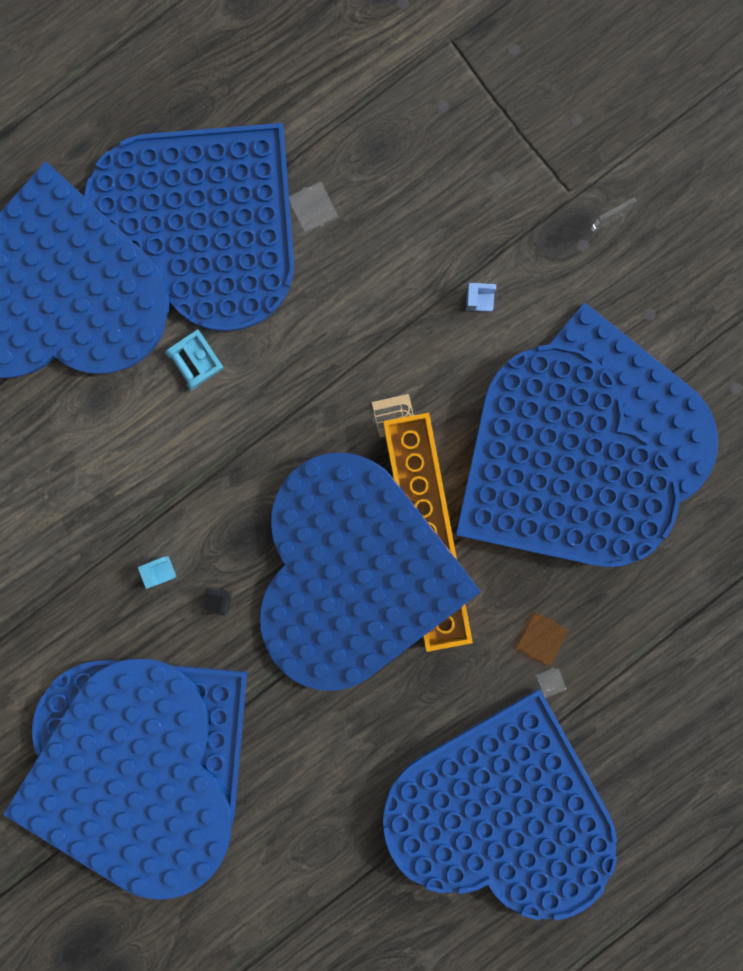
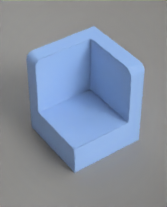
M469 283L466 296V311L492 312L496 284Z

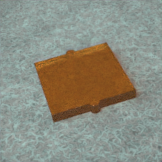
M535 612L516 648L531 655L532 659L537 658L551 666L569 630L554 623L553 619L549 620Z

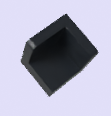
M215 587L206 588L207 599L204 610L218 612L223 616L227 615L233 591Z

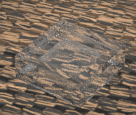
M558 667L536 674L545 698L567 690Z

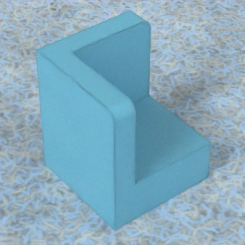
M169 556L138 567L146 589L176 578Z

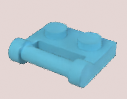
M199 330L185 337L165 352L167 357L173 360L187 381L186 385L190 391L196 389L203 382L224 369ZM182 350H185L200 374L194 377L179 353Z

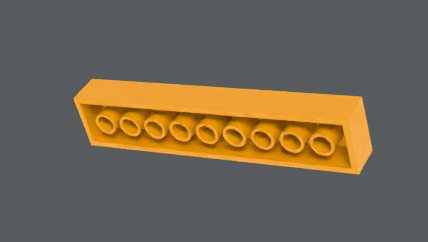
M429 413L383 421L394 480L457 559ZM466 605L462 606L423 636L426 652L473 643Z

